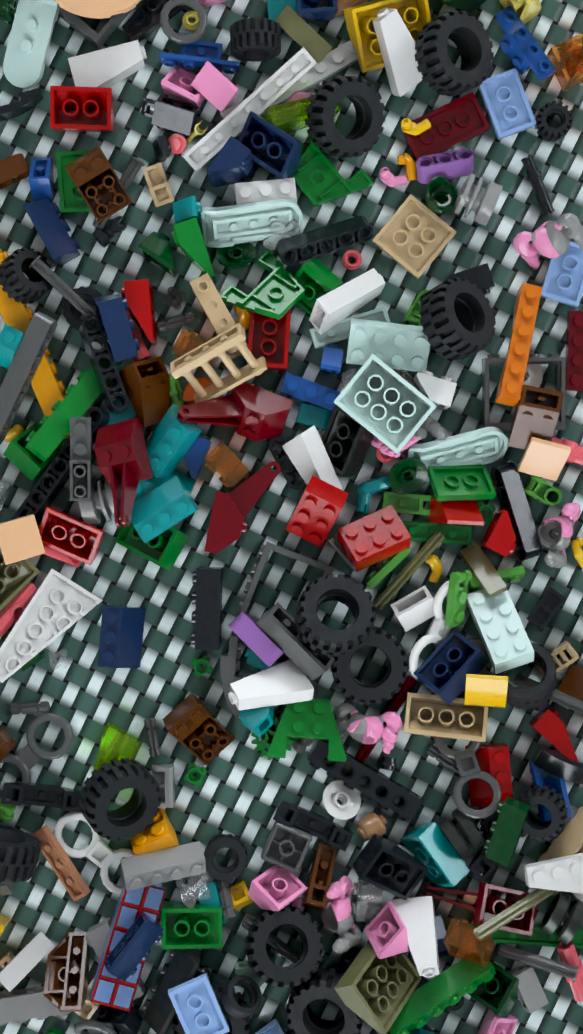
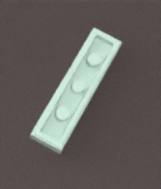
M386 306L345 318L322 335L319 334L316 328L309 329L314 348L317 349L328 344L347 340L351 318L391 323Z

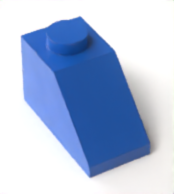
M52 157L36 158L31 161L28 180L33 201L47 198L49 200L53 199L54 175Z
M328 344V347L324 346L319 372L339 376L344 351L340 349L339 345Z
M199 436L184 455L191 477L197 479L212 445L211 441Z

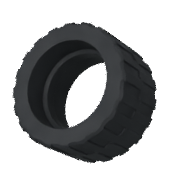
M531 643L534 650V661L532 663L538 665L544 671L545 678L539 686L527 690L516 688L508 682L506 702L518 709L539 707L551 698L553 690H555V661L551 653L537 643ZM504 671V672H501V673H498V674H495V672H494V675H495V676H506V672H507V671Z

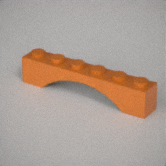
M522 283L517 291L511 337L498 384L495 403L515 407L520 401L542 287Z

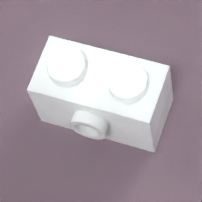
M425 585L390 605L405 632L434 616V599Z

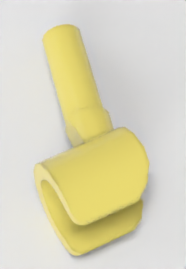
M202 120L195 125L194 131L186 139L187 145L195 137L203 135L208 130V126L205 130L199 128Z

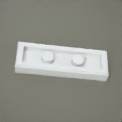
M40 931L0 972V983L10 992L55 945Z

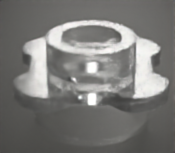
M63 648L60 651L51 650L48 653L51 669L56 670L60 667L67 668L70 662L67 660L68 651Z

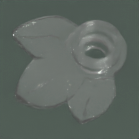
M293 219L285 225L279 220L272 221L269 225L270 236L263 240V244L267 249L275 250L276 244L280 240L299 235L300 227L298 222Z
M208 871L186 877L188 884L183 883V878L176 880V885L180 889V899L188 908H194L196 899L206 900L211 897L210 890L205 883L210 877Z

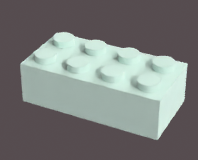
M351 318L346 363L364 365L369 357L374 354L391 369L415 372L426 371L430 344L427 341L429 339L423 334V326Z
M483 589L467 594L468 609L495 674L533 662V647L508 590L491 598L487 596Z

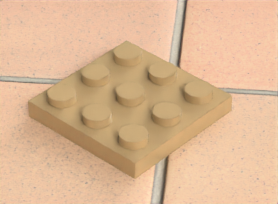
M410 194L372 242L415 278L419 279L457 232Z

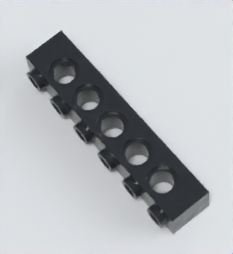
M317 739L307 756L312 767L318 770L320 768L327 771L326 775L334 780L339 778L344 781L343 785L351 790L356 788L361 791L360 795L368 800L374 799L378 802L377 805L388 811V809L396 812L394 815L399 819L412 821L423 803L420 795L368 764L359 761L346 751V762L334 761L332 764L325 763L324 759L328 756V741ZM346 765L352 767V771L349 774L341 772V769ZM361 776L369 777L367 784H360L358 781ZM379 786L386 787V792L380 795L376 793V789ZM397 796L403 797V802L399 805L393 803L394 798Z

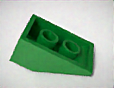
M197 217L173 224L175 231L171 233L176 247H181L185 256L203 274L208 273L213 284H216V277Z
M131 521L129 526H123L120 529L115 542L156 565L171 571L189 536L171 527L149 542L144 543Z
M163 901L161 908V926L164 929L162 932V949L223 948L222 907L192 902L187 903L185 901Z

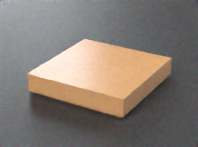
M531 437L518 465V471L557 481L571 452V447Z
M34 514L0 523V549L5 565L45 554Z

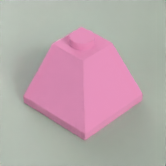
M274 865L252 880L248 896L261 909L280 911L306 892L308 888L292 872Z

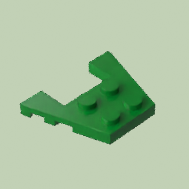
M312 140L301 156V161L294 176L291 177L295 178V184L314 207L371 187L374 183L363 169L345 181L320 151V147L312 143Z
M268 249L258 259V265L270 272V274L250 294L246 295L230 285L220 296L225 304L280 320L304 296L305 290L291 273H287L281 261H277L274 253Z
M313 698L309 701L286 705L267 757L285 758L287 737L328 740L327 761L346 762V754L329 699Z

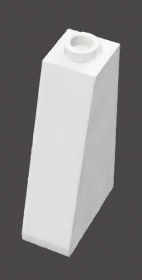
M386 7L377 13L378 17L373 20V25L391 92L393 95L401 97L422 81L423 75L417 69L418 62L415 61L417 50H415L416 43L398 11L394 8Z
M138 40L70 57L68 61L75 87L110 88L145 67L143 59H147L144 46L140 47Z
M373 268L316 299L309 321L319 334H324L380 295L386 284L382 275L378 274Z
M315 425L282 446L306 485H308L313 475L343 490Z
M290 659L231 683L228 697L238 710H246L312 700L314 687L306 674Z
M432 896L407 898V900L392 899V903L407 928L408 947L419 976L430 978L440 974L435 907Z

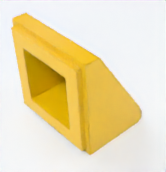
M244 880L228 888L231 891L233 907L236 910L254 902L248 896L249 889Z

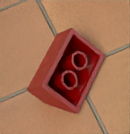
M50 86V128L54 131L114 133L112 88Z
M47 506L39 528L43 545L91 565L104 540V531Z
M505 742L480 744L479 749L475 752L480 770L489 773L498 782L501 789V802H504L507 796L513 798L509 746ZM481 779L469 780L470 805L487 808L493 799L490 785Z

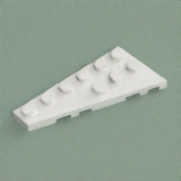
M583 852L524 865L526 885L530 888L583 894Z

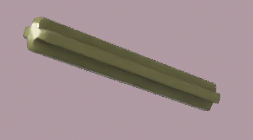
M436 531L374 601L378 610H382L444 540L443 534Z
M538 888L474 929L475 937L479 940L486 938L557 891Z

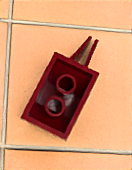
M243 382L234 387L230 395L181 406L177 419L182 423L233 426L238 435L257 442L282 434L293 400Z
M139 418L100 427L97 430L94 450L99 470L112 487L114 521L118 528L130 525L138 482L153 478Z
M275 461L268 463L230 493L216 491L205 552L216 554L242 537V534H246L248 522L245 521V517L280 473L281 467L279 463ZM276 466V471H271V467Z
M480 882L478 893L423 884L424 888L477 896L475 907L448 897L422 891L423 895L432 896L474 911L473 923L476 925H482L530 894L529 892ZM537 905L499 930L532 936Z

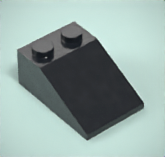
M374 833L352 864L359 879L403 900H407L429 870L427 866L392 841Z

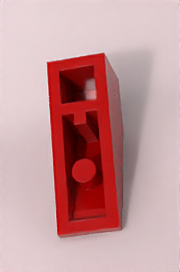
M553 707L550 710L547 708L539 711L529 724L567 759L579 762L565 725L559 719L561 714Z

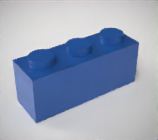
M287 372L280 389V394L332 412L335 407L334 400L341 393Z

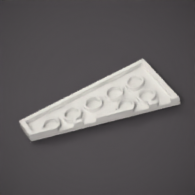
M51 569L0 647V682L3 683L103 600L54 569Z

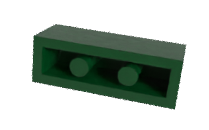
M508 796L504 802L500 801L496 811L499 814L498 820L494 819L490 829L493 832L492 837H488L484 849L487 850L485 858L506 867L510 865L529 813L530 805Z

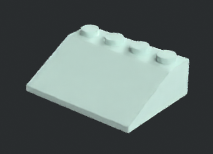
M374 354L369 357L334 400L337 406L396 454L401 451L437 407V405Z

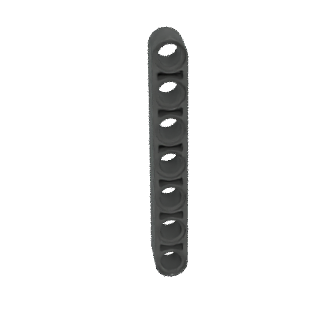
M40 311L36 312L32 317L0 386V445L11 427L57 327V320Z

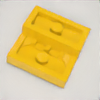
M466 674L464 705L505 707L508 676Z

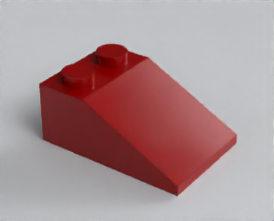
M149 279L124 281V287H121L122 299L126 298L130 310L153 346H156L157 334L153 287Z

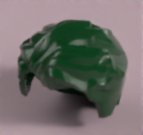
M444 176L434 177L427 185L425 201L429 209L434 213H450L457 198V188Z

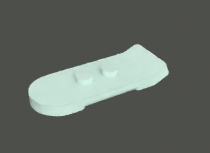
M54 0L18 1L3 62L5 77L16 87L22 89L32 88L42 79L53 28L60 10L59 4Z
M285 198L223 207H205L201 212L204 243L207 247L222 248L234 246V244L268 239H286L292 237L300 230L303 223V215L297 203Z
M485 427L446 437L445 439L423 444H413L408 449L409 458L421 460L427 469L428 466L485 465L500 459L505 454L508 448V439L501 429Z

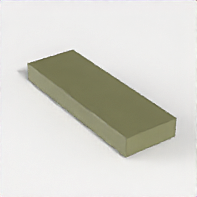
M289 5L274 20L279 23L280 28L301 48L304 47L318 64L333 48L297 15Z
M478 543L460 550V556L489 598L507 591V585Z

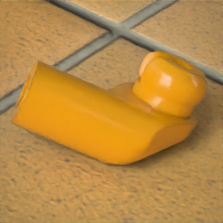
M408 153L399 154L397 162L399 165L405 164L407 181L417 180L415 161Z
M234 307L239 316V322L236 325L241 323L244 330H247L250 324L249 313L245 309Z

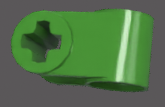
M423 290L418 294L402 321H408L415 326H422L420 325V320H418L421 318V315H419L421 307L420 297L429 290Z
M530 475L531 479L524 488L527 496L547 506L560 503L562 493L558 488L550 485L538 476ZM549 491L554 492L556 495L554 502H550L547 499Z

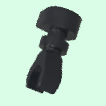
M122 216L116 217L110 228L106 227L104 229V233L99 229L92 233L93 237L103 248L110 243L109 238H114V234L122 232L127 228V223L122 227H118L116 224L122 219Z

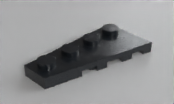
M146 0L145 4L138 8L122 26L131 41L138 40V42H141L161 27L160 13L164 4L169 0ZM187 5L174 7L168 15V20L186 8Z

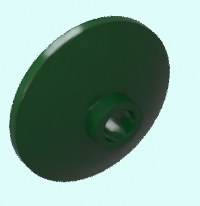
M250 242L234 244V246L217 248L216 250L218 262L227 268L238 269L246 267L256 257L255 247Z
M404 458L395 463L391 468L388 476L389 484L398 493H413L425 484L428 470L421 460L417 458Z

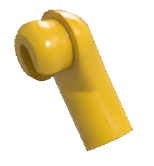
M404 118L401 121L402 131L414 136L431 128L427 118L417 124L412 122L410 118Z
M19 424L14 425L13 428L9 429L4 441L10 443L24 431L23 427Z
M577 537L575 540H572L571 547L575 559L580 567L583 568V551L581 549L583 547V539Z
M430 555L425 560V563L432 570L428 581L438 584L443 566L438 556Z

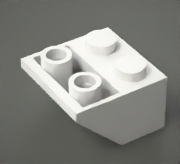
M422 370L420 373L417 372L413 377V382L418 391L437 405L436 408L446 410L451 407L457 383L452 382L453 379L450 377H433V373Z

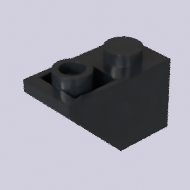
M100 1004L93 1020L110 1026L117 1034H138L143 1018L133 1006H131L130 1012Z

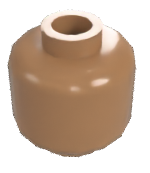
M370 812L358 821V828L356 829L361 838L366 842L372 838L374 833L383 836L386 833L385 825L387 821L381 814L377 815L374 812Z

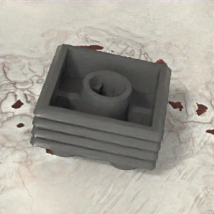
M275 821L261 853V859L297 874L312 841V835L293 826L289 827ZM288 842L290 843V847L292 848H287V850L285 851L283 850L282 844H286Z

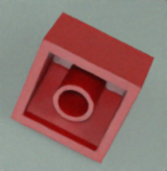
M431 498L429 522L484 526V520L476 501H436V499Z
M496 511L493 521L490 523L479 544L504 557H507L508 554L512 555L517 545L515 544L516 536L508 511Z

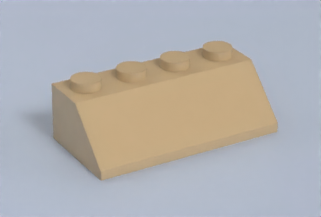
M408 692L404 733L486 742L489 706L464 705L463 698H455L448 706L436 695Z
M583 806L576 811L574 818L564 826L562 833L552 841L546 853L539 857L538 862L583 852Z

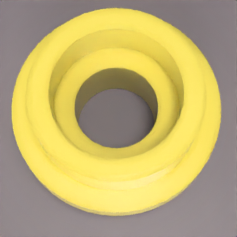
M188 11L182 18L184 28L190 32H195L199 27V17L196 11ZM195 18L196 21L194 23H190L189 19Z

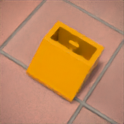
M158 808V814L153 817L151 825H147L142 833L138 832L135 834V837L130 838L135 855L179 846L176 832L163 808Z

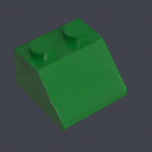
M316 258L309 259L294 276L305 290L304 296L297 304L311 316L316 299L340 287L343 282Z
M37 422L14 438L3 454L32 482L46 471L62 448L59 444L49 458L43 462L25 447L28 443L25 439L33 430L37 432L41 427Z

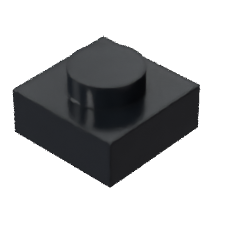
M165 135L158 136L152 143L156 161L160 163L165 162L171 155V146L167 142Z

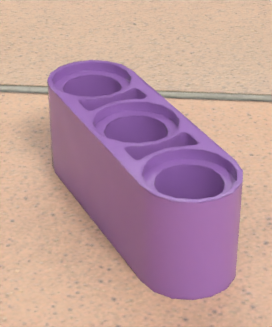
M463 148L418 158L416 161L417 181L422 184H428L430 180L437 176H444L448 180L470 175L474 172L473 151Z
M244 611L228 625L267 666L270 667L284 653Z

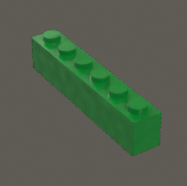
M99 361L101 368L108 369L106 362ZM91 362L88 363L91 366L86 372L83 369L77 376L78 383L75 386L70 385L64 392V395H66L64 400L61 402L58 399L51 409L54 412L49 417L45 415L39 422L40 429L37 432L33 430L25 439L28 441L25 447L43 462L49 458L70 432V417H82L102 393ZM115 363L117 370L119 372L122 367L119 364ZM106 380V385H108L111 382V380Z
M478 947L415 990L390 1027V1033L410 1034L415 1028H422L431 1017L441 1015L444 1011L443 1009L447 1006L457 1004L466 993L471 994L477 989L478 985L483 982H489L494 977V974H496V971L481 947Z

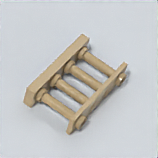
M208 273L190 282L193 292L217 336L236 325ZM237 346L226 350L231 360L242 355Z
M241 323L170 362L172 376L175 379L184 376L196 391V394H194L195 403L217 398L252 377L261 375L267 370L264 356L255 359L243 342L246 340V336ZM233 346H237L249 364L238 369L225 351ZM216 356L220 357L231 372V374L222 379L208 362ZM198 366H201L213 381L212 385L204 389L191 373V370Z

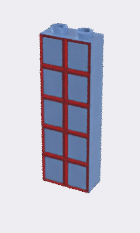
M163 883L126 891L125 884H123L89 994L90 1002L130 1012L145 960L139 962L136 966V973L131 978H127L125 982L110 974L105 967L104 961L142 911L157 922L167 891L162 886Z

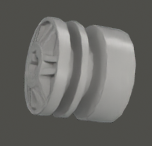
M471 173L469 178L463 183L458 194L454 213L459 215L462 207H465L466 210L463 217L467 218L471 210L475 211L474 222L486 226L497 204L503 186L490 181L484 189L482 188L483 177H480L477 185H475L473 182L476 175Z
M106 479L105 486L99 480L97 481L96 491L92 486L91 501H78L84 522L92 526L101 523V514H104L108 522L112 520L111 512L114 516L112 487Z

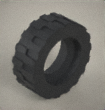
M88 286L73 289L83 300H90L93 304V298L102 296L96 289ZM64 299V305L62 306L63 315L68 324L79 331V326L83 319L78 317L76 308L67 299ZM85 324L86 329L90 331L94 330L92 324Z
M232 834L215 836L214 839L208 842L204 851L206 871L218 881H232L234 878H238L244 872L247 865V848L244 846L243 841H240L237 836H232ZM222 848H229L235 853V862L229 867H222L216 861V853Z

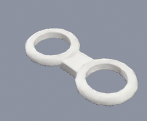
M449 580L439 588L433 601L435 619L429 633L421 637L411 650L409 669L414 677L416 676L413 673L418 669V658L422 649L430 643H434L437 649L447 638L451 627L444 625L445 615L442 611V603L449 589Z
M82 812L66 813L58 820L54 828L56 839L68 857H87L101 868L100 876L103 885L108 891L120 895L123 887L112 882L108 873L109 866L117 858L136 856L133 850L124 848L111 849L100 840L101 836L94 832L92 827V841L86 848L80 850L70 848L62 837L65 824L72 820H82L89 826L90 824Z

